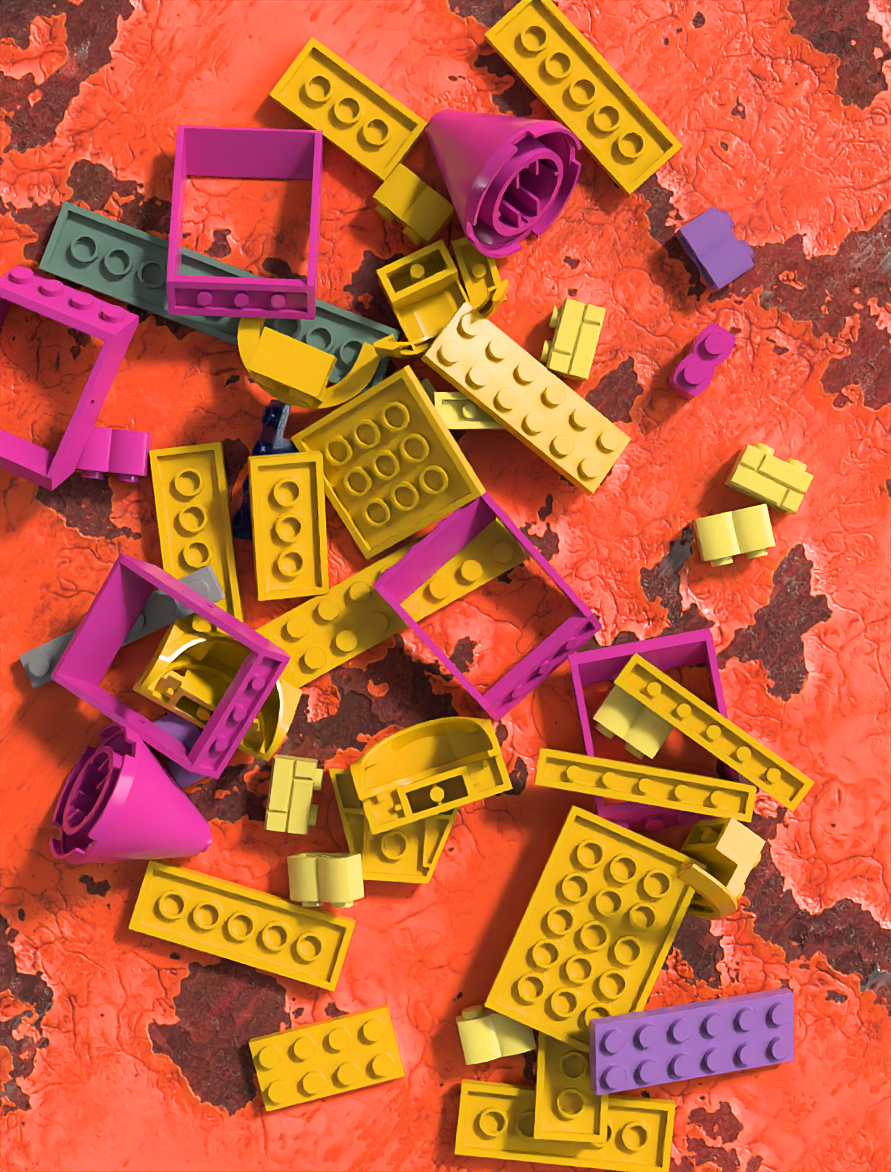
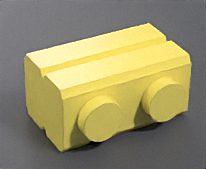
M564 298L561 307L554 305L549 327L555 328L552 342L545 340L540 358L541 362L546 363L545 368L554 375L586 382L589 377L606 309Z
M755 442L754 446L749 444L743 446L725 485L787 515H795L813 479V475L805 472L807 465L790 457L787 458L786 462L773 456L774 449L760 442Z
M275 754L270 776L264 823L265 830L305 835L309 831V825L316 826L319 805L312 804L314 790L321 791L323 769H317V759Z

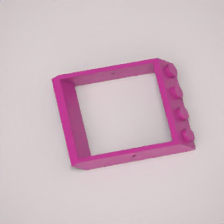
M178 125L166 277L168 315L315 320L323 179V130ZM187 175L312 180L307 280L180 275Z
M16 266L0 277V328L13 302L104 341L56 453L0 429V468L53 491L73 474L137 328L139 316L124 310L120 306L95 298L89 293L66 286L58 280H52L35 273L29 268Z
M487 492L456 509L447 518L441 520L431 533L419 543L414 544L402 559L393 567L386 569L373 584V587L496 722L568 659V654L575 653L602 628V625L592 611ZM497 518L574 605L577 611L482 696L400 604Z
M120 553L50 676L55 682L119 725H125L136 732L143 741L189 772L219 779L291 657L285 650L158 566ZM155 587L251 649L192 749L98 686Z
M710 628L568 654L570 678L585 755L595 757L582 686L615 680L634 652L660 671L705 663L713 709L728 719ZM723 762L726 779L740 782L738 772ZM592 795L596 815L636 833H655L663 828L679 825L691 826L700 820L722 818L631 801L604 806L602 796Z

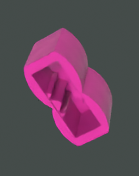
M715 322L708 325L692 341L688 356L680 361L671 372L668 387L688 401L703 392L713 378L715 367L721 364L731 353L735 344V336Z
M93 427L75 470H81V477L103 480L104 473L117 474V481L139 483V476L149 477V450L152 448L153 434Z

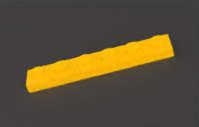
M634 652L613 681L792 812L815 783Z
M543 747L539 749L534 778L535 785L722 818L733 817L735 820L751 822L757 786L753 784Z

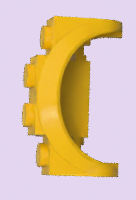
M176 619L161 639L152 660L138 677L132 690L204 729L251 649L235 638L225 635L214 628L209 632H199ZM183 669L180 674L174 672V670ZM279 677L257 714L258 719L255 718L237 748L256 759L262 758L268 762L288 732L302 690Z
M446 717L407 727L382 739L350 765L359 800L362 801L372 835L513 789L490 718Z

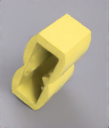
M766 504L693 520L701 561H710L712 567L733 563L732 556L746 553L747 559L768 555L767 548L775 546Z
M615 683L592 714V718L597 721L594 728L610 739L615 734L627 742L624 748L639 759H642L644 755L653 759L675 727Z
M302 852L287 857L290 900L302 901V907H317L323 905V902H331L332 908H347L353 906L354 900L364 897L361 853Z
M482 1005L465 1008L462 1010V1015L456 1017L466 1065L483 1063L537 1048L531 1027L492 1009L483 1010Z

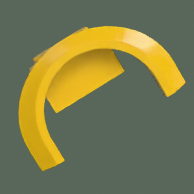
M442 239L376 270L379 284L408 342H397L394 335L391 334L374 342V350L378 355L401 359L425 354L458 308L465 301L470 304L458 279V270ZM508 280L488 288L486 299L476 308L486 319L491 318L499 309L509 289Z
M241 317L239 321L238 348L249 375L269 395L292 406L322 409L349 401L369 384L382 358V355H378L375 352L373 345L364 342L351 371L340 382L326 388L337 361L334 355L267 327H264L262 332L266 318Z
M733 817L704 819L694 824L680 851L689 857L705 863L707 866L703 870L694 863L683 864V870L676 876L695 890L686 914L706 920H718L734 914L738 908L737 900L742 896L745 889L744 882L750 871L759 863L761 859L760 852L766 841Z

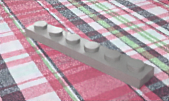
M211 565L179 579L180 582L212 603H217L226 598ZM158 589L150 595L121 647L174 623L176 619L181 620L195 612ZM77 628L19 656L33 688L53 680L50 675Z

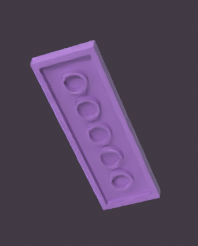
M781 988L589 1019L591 1090L596 1095L794 1061V992L788 988Z

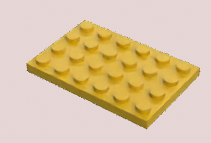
M572 804L487 995L484 1006L590 1054L589 1019L643 1011L695 893L693 888L676 876L683 870V864L694 863L703 870H705L707 865Z

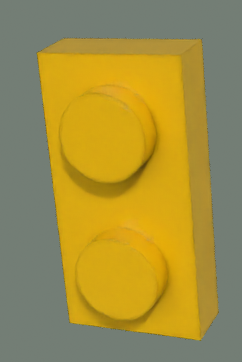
M466 237L451 241V246L471 306L476 309L486 299L487 289L500 283L501 279L494 258L483 255L468 242ZM505 296L504 300L502 301V303L507 301V297H506V296Z

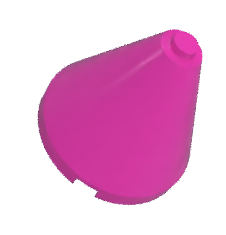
M449 109L434 114L428 122L427 137L468 242L483 255L491 258H501L522 250V246L518 242L530 233H533L536 237L542 235L568 202L581 169V163L575 159V148L580 150L581 144L577 136L561 123L550 120Z
M116 722L103 728L99 732V736L105 738V740L97 749L90 746L85 748L73 767L59 797L52 824L60 827L58 840L54 838L49 840L52 856L67 864L78 865L195 857L200 852H205L212 841L209 823L145 741L125 725L121 726Z

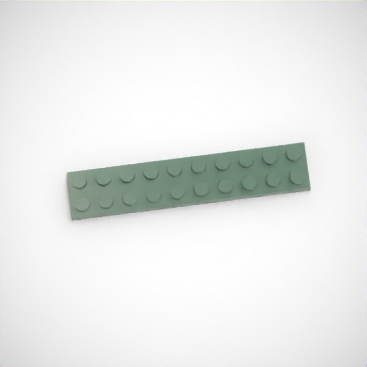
M64 201L39 265L41 271L238 346V326L241 317L168 315L166 277L169 241ZM182 247L180 275L262 278ZM316 299L315 320L266 318L262 328V332L264 327H267L334 355L337 361L328 382L333 384L340 382L351 371L364 342L373 345L374 342L391 334L394 335L395 341L398 342L401 334L399 330ZM382 356L373 378L359 394L364 393L383 381L391 357Z

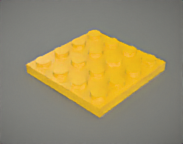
M409 365L291 437L299 452L321 451L323 453L324 492L367 560L486 492Z

